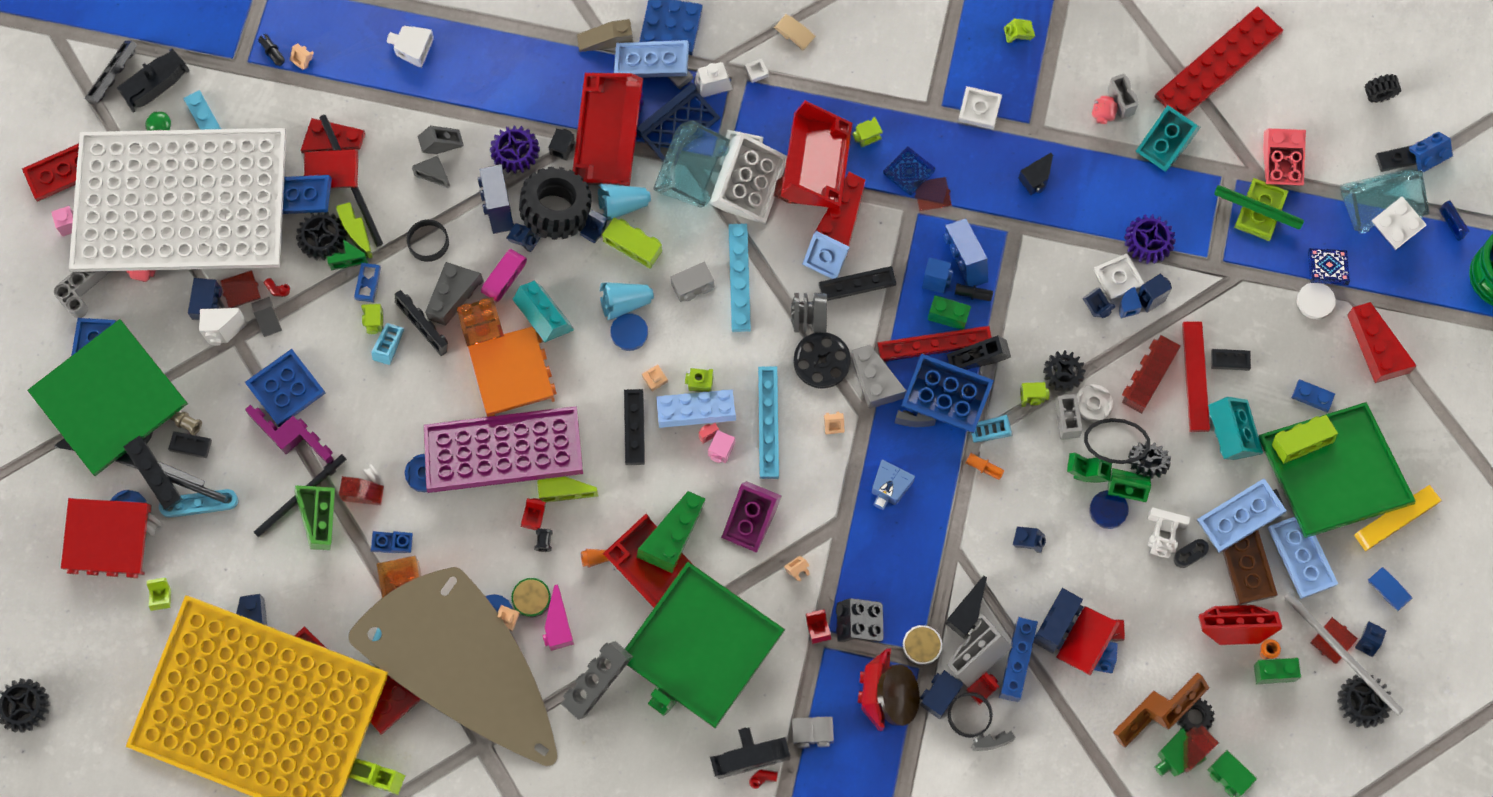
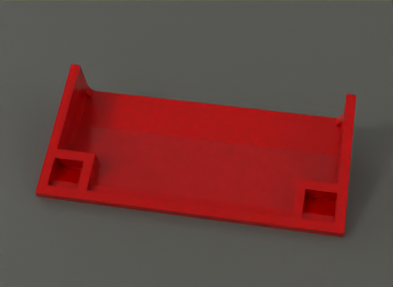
M632 73L584 74L572 170L575 172V175L579 174L583 178V182L598 186L600 184L630 186L643 78Z
M804 101L794 112L781 197L797 204L836 209L841 207L852 122L808 101Z
M645 514L613 543L603 555L655 608L683 567L690 560L682 553L673 573H670L637 558L639 547L657 528L650 517Z

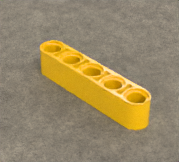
M1431 485L1413 495L1416 500L1415 504L1385 513L1355 533L1353 536L1365 551L1369 550L1440 503L1442 500Z

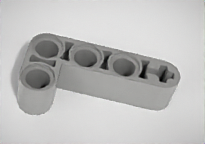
M111 271L72 272L56 285L54 295L72 316L82 318L87 314L88 307L80 297ZM79 280H83L80 284L76 285ZM68 292L66 296L62 297L63 293ZM80 304L78 309L73 310L76 305Z

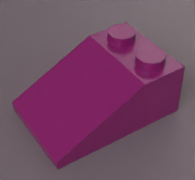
M748 481L742 483L721 538L757 553L782 496Z

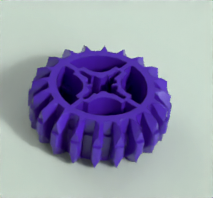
M515 125L513 129H509L506 126L505 132L500 130V135H494L495 140H491L492 147H490L491 159L494 160L495 166L502 165L503 170L506 168V173L509 174L513 170L515 175L517 170H520L521 173L524 172V168L530 170V164L535 165V159L539 158L538 152L540 151L539 142L535 139V134H530L529 129L524 131L522 126L517 129ZM512 145H514V147H515V149H516V151H517V155H516L515 151L513 150V146H512Z
M1146 214L1143 215L1142 219L1138 216L1135 221L1130 223V227H1127V233L1124 236L1126 239L1125 246L1129 247L1128 253L1134 252L1132 257L1138 256L1139 262L1145 259L1146 264H1149L1150 260L1154 264L1158 260L1162 262L1165 257H1169L1176 242V239H1174L1175 232H1170L1172 226H1166L1168 222L1167 220L1162 222L1161 216L1157 219H1154L1153 214L1150 218ZM1151 234H1153L1151 238L1152 241H1150L1149 244H1147L1148 238H1150Z

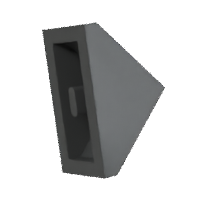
M438 155L413 165L414 176L449 188L450 184Z
M270 297L252 303L253 313L264 337L282 331Z

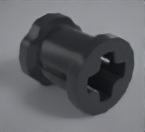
M536 529L537 544L534 546V550L539 552L552 551L550 540L553 531L550 529Z

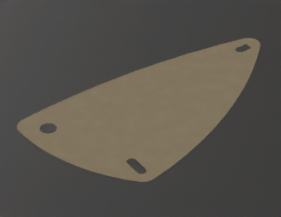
M451 567L438 570L401 585L380 599L352 627L348 635L350 644L378 668L387 671V675L429 705L468 729L523 757L544 766H551L556 762L557 750L550 721L528 663L503 620L497 617V611L460 568ZM450 577H455L457 579L456 584L448 595L443 596L441 594L442 588ZM373 627L379 628L382 632V636L378 641H372L368 637V631ZM539 743L549 749L545 756L535 750L536 744Z

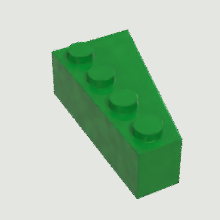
M687 491L639 547L637 558L673 573L702 512L706 498Z

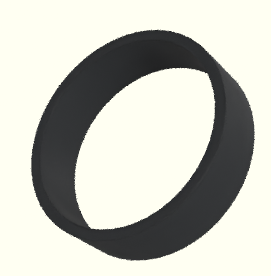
M425 219L415 223L409 229L407 245L415 258L431 262L441 258L446 253L449 247V237L441 223ZM424 226H435L440 228L446 236L442 249L429 256L414 252L410 246V240L414 232Z
M963 693L951 702L947 714L948 722L958 735L966 738L978 737L986 732L991 725L993 719L992 707L988 700L978 693ZM963 696L978 697L988 707L990 715L988 725L977 734L963 733L953 724L951 718L952 706L957 699Z

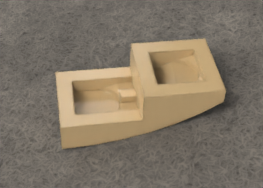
M787 14L774 27L787 40L790 38L802 51L816 37L800 22Z

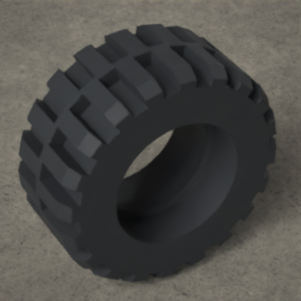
M548 167L546 170L542 168L537 173L533 172L524 181L519 201L520 217L524 221L527 228L531 227V231L536 235L539 233L541 237H551L552 240H557L560 237L566 239L568 235L574 236L585 227L591 209L592 193L587 182H583V178L579 174L575 175V172L570 169L567 171L563 167H559V169ZM547 196H558L567 200L571 207L559 211L551 210L543 206L539 200Z

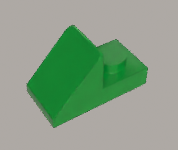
M343 240L344 254L335 253L327 257L331 271L368 263L365 253Z

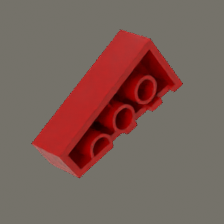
M848 172L844 180L841 207L839 209L828 208L815 232L818 231L850 246L865 188V179Z
M1368 302L1352 307L1347 316L1374 382L1378 383L1411 373L1417 365L1373 304Z

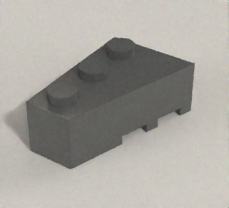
M445 262L425 311L428 320L446 326L460 310L461 305L467 298L469 299L472 296V292L478 285L483 283L482 274Z

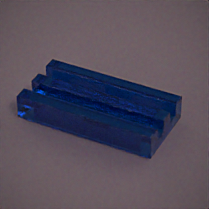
M1451 200L1444 202L1439 211L1459 241L1465 238L1467 233H1469V229Z

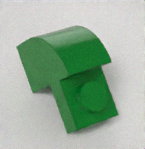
M1069 453L1067 472L1073 474L1074 479L1090 483L1110 482L1112 463L1097 457L1086 458L1077 453Z
M655 688L650 694L652 698L648 705L665 716L677 701L662 690Z

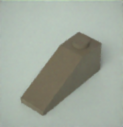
M630 19L611 21L577 34L579 52L616 48V43L633 42Z

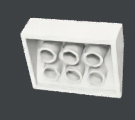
M743 133L732 137L709 204L725 212L765 224L785 170L787 156Z

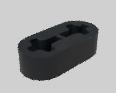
M1197 539L1181 548L1174 555L1175 565L1179 568H1186L1203 558L1208 553V543L1203 539ZM1196 544L1203 546L1202 553L1201 551L1193 553V550L1197 547ZM1180 554L1182 556H1185L1187 554L1190 555L1186 559V563L1184 561H1179V558L1181 557Z

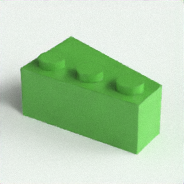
M295 485L294 492L310 549L330 550L335 488Z

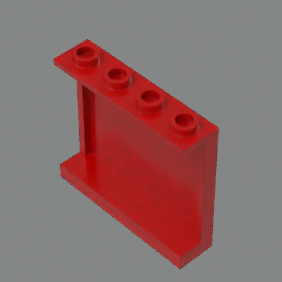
M68 498L61 569L67 570V574L79 575V571H87L86 575L99 576V572L106 573V576L118 577L119 574H126L127 578H138V575H145L142 567L148 513H151L152 505L139 502Z

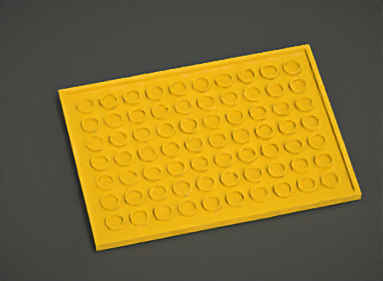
M185 595L126 747L252 797H341L386 682L388 672Z

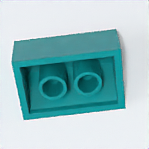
M535 280L519 287L512 300L544 342L574 330L573 326L544 288Z
M1225 397L1208 405L1209 415L1215 427L1214 432L1220 444V453L1224 459L1238 460L1264 454L1247 399Z

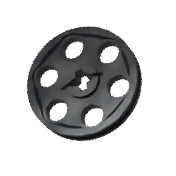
M827 332L813 333L803 338L797 345L794 353V369L798 377L805 384L818 389L831 388L842 382L847 376L851 364L850 351L845 342L834 334ZM823 339H830L832 345L824 347L821 342ZM806 343H811L814 349L811 352H806L803 346ZM838 351H842L845 353L846 358L838 360L835 354ZM819 357H820V358L826 357V360H825L826 363L821 362V363L818 364V362H819ZM800 361H807L809 367L801 369L798 364ZM833 369H839L841 375L835 378L830 372ZM819 373L823 379L821 382H815L812 376Z

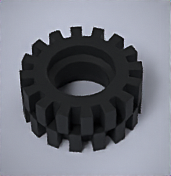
M1386 74L1383 77L1381 75L1379 78L1375 77L1373 81H1368L1364 86L1368 101L1372 103L1390 100V98L1396 97L1395 95H1399V92H1401L1398 77L1394 74Z
M1202 698L1177 722V725L1181 726L1180 729L1183 728L1188 735H1202L1212 727V723L1215 720L1213 718L1215 713L1211 710V704L1208 705L1206 700H1201ZM1192 709L1199 710L1203 716L1202 722L1199 724L1191 723L1188 719V712Z

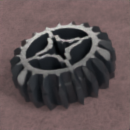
M318 212L315 216L311 213V218L304 217L305 223L300 222L301 228H298L296 231L299 234L296 236V240L299 241L297 245L301 248L303 254L307 253L309 258L314 256V259L318 260L321 257L325 261L326 256H332L333 253H339L338 249H344L342 243H344L343 240L347 241L345 238L347 232L340 218H336L335 214L329 215V212H325L322 215V213ZM328 225L336 229V234H332L328 230ZM308 238L314 240L316 245H310L307 241Z
M1354 675L1353 680L1348 678L1346 684L1341 685L1343 691H1339L1338 695L1342 698L1338 699L1337 703L1343 704L1339 711L1345 710L1346 713L1343 715V718L1349 716L1350 724L1356 721L1357 727L1363 724L1366 729L1370 725L1374 728L1377 726V722L1382 724L1384 718L1389 717L1387 711L1392 709L1378 695L1379 703L1375 701L1374 690L1361 677L1359 678L1358 675ZM1378 678V679L1376 680V682H1377L1379 685H1380L1381 679ZM1383 684L1381 687L1385 689L1387 684ZM1365 686L1368 687L1369 690L1366 692H1362L1360 690H1355L1354 687ZM1350 696H1351V699H1352V700L1355 702V704H1356L1355 709L1353 708V706H1352V704H1351ZM1366 696H1368V697L1366 698V699H1367V700H1366V703H1367V704L1364 705V706H1362V705H1363V702H1364V699H1363V698H1365ZM1368 710L1375 712L1376 715L1364 716L1361 715V712Z
M21 678L19 682L12 680V686L6 684L5 692L0 690L2 695L0 698V724H5L4 728L7 730L11 728L12 732L16 733L19 730V732L25 733L27 728L29 731H33V725L39 727L40 723L38 721L46 720L43 714L49 713V710L45 707L51 704L49 701H45L49 698V694L44 693L46 689L40 687V683H33L31 679L25 681V679ZM27 691L19 697H14L19 692ZM34 696L36 697V707H35V709H34L33 706H32V703H33V701H34V698H33ZM11 702L12 709L10 711L11 714L9 715L8 707L9 703ZM16 702L23 703L28 710L21 708ZM25 714H31L28 718L17 721L19 718L21 719Z

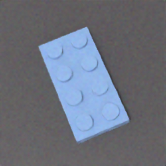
M688 40L616 43L614 73H632L641 78L687 76Z
M733 389L656 397L659 428L736 421Z
M1262 479L1198 518L1197 522L1218 553L1283 515L1287 510L1266 480Z
M1295 516L1268 527L1300 599L1338 585L1316 535L1305 538Z

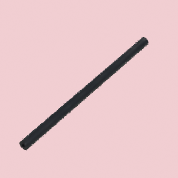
M326 114L319 117L333 150H341ZM351 188L376 246L383 245L359 188Z

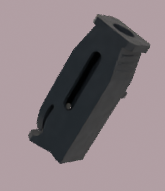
M171 48L169 53L154 59L148 65L144 63L140 71L119 85L117 89L125 99L130 110L134 113L136 111L134 109L135 105L136 107L147 105L173 86L185 72L188 73L190 70L186 63Z
M745 727L738 730L743 748L710 757L714 776L721 779L788 761L791 756L785 737L754 744L750 727Z

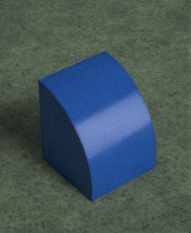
M1135 287L1129 289L1119 305L1121 318L1137 315L1142 309Z

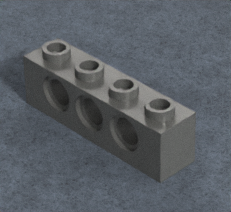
M616 641L607 642L601 647L599 651L601 654L598 658H593L587 666L589 669L586 673L579 675L575 681L577 683L573 689L570 688L563 696L565 699L561 705L578 720L587 716L633 658ZM606 659L611 663L610 669L605 666ZM594 674L599 678L598 684L593 681ZM582 689L587 694L586 699L581 696Z

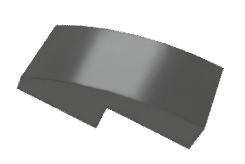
M898 410L895 423L909 427L934 426L937 419L920 413L916 417L909 411L904 410L902 412Z
M1003 731L995 736L996 740L994 741L990 734L986 737L982 734L973 740L974 744L971 748L973 751L992 750L1009 744L1016 737L1012 731L1007 734Z

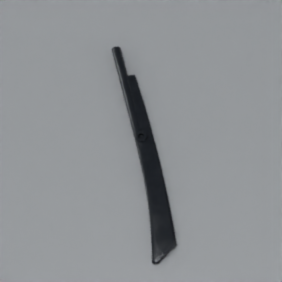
M64 438L54 445L55 448L74 451ZM127 452L115 461L138 469ZM159 462L172 483L223 503L228 501V496L203 487L204 480Z

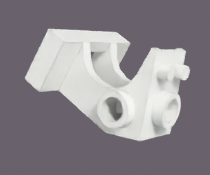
M1152 507L1148 513L1147 520L1155 521L1156 526L1154 535H1150L1148 540V546L1151 547L1150 554L1169 558L1171 552L1175 553L1178 542L1174 540L1177 528L1185 530L1189 525L1190 517ZM1159 532L1170 533L1169 539L1159 536Z

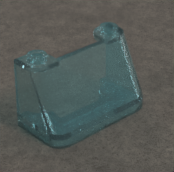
M694 120L681 124L674 134L656 179L654 190L699 208L706 206L710 200L706 187L717 159L728 153L730 139Z
M1401 170L1340 185L1341 195L1353 228L1359 233L1370 232V228L1374 225L1371 221L1402 196L1421 219H1423L1424 215L1430 214L1422 170Z

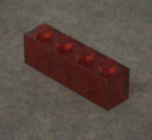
M1160 335L1158 340L1153 339L1148 348L1151 350L1149 356L1144 355L1140 362L1142 368L1140 371L1136 370L1130 379L1134 382L1131 387L1127 385L1122 393V396H1124L1122 403L1142 414L1181 345Z

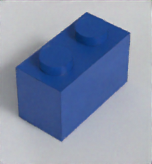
M929 258L922 288L944 294L945 287L949 288L953 274V270H950L951 263Z

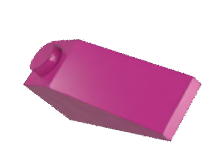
M558 584L554 585L545 624L546 634L543 635L545 646H549L551 651L574 645Z

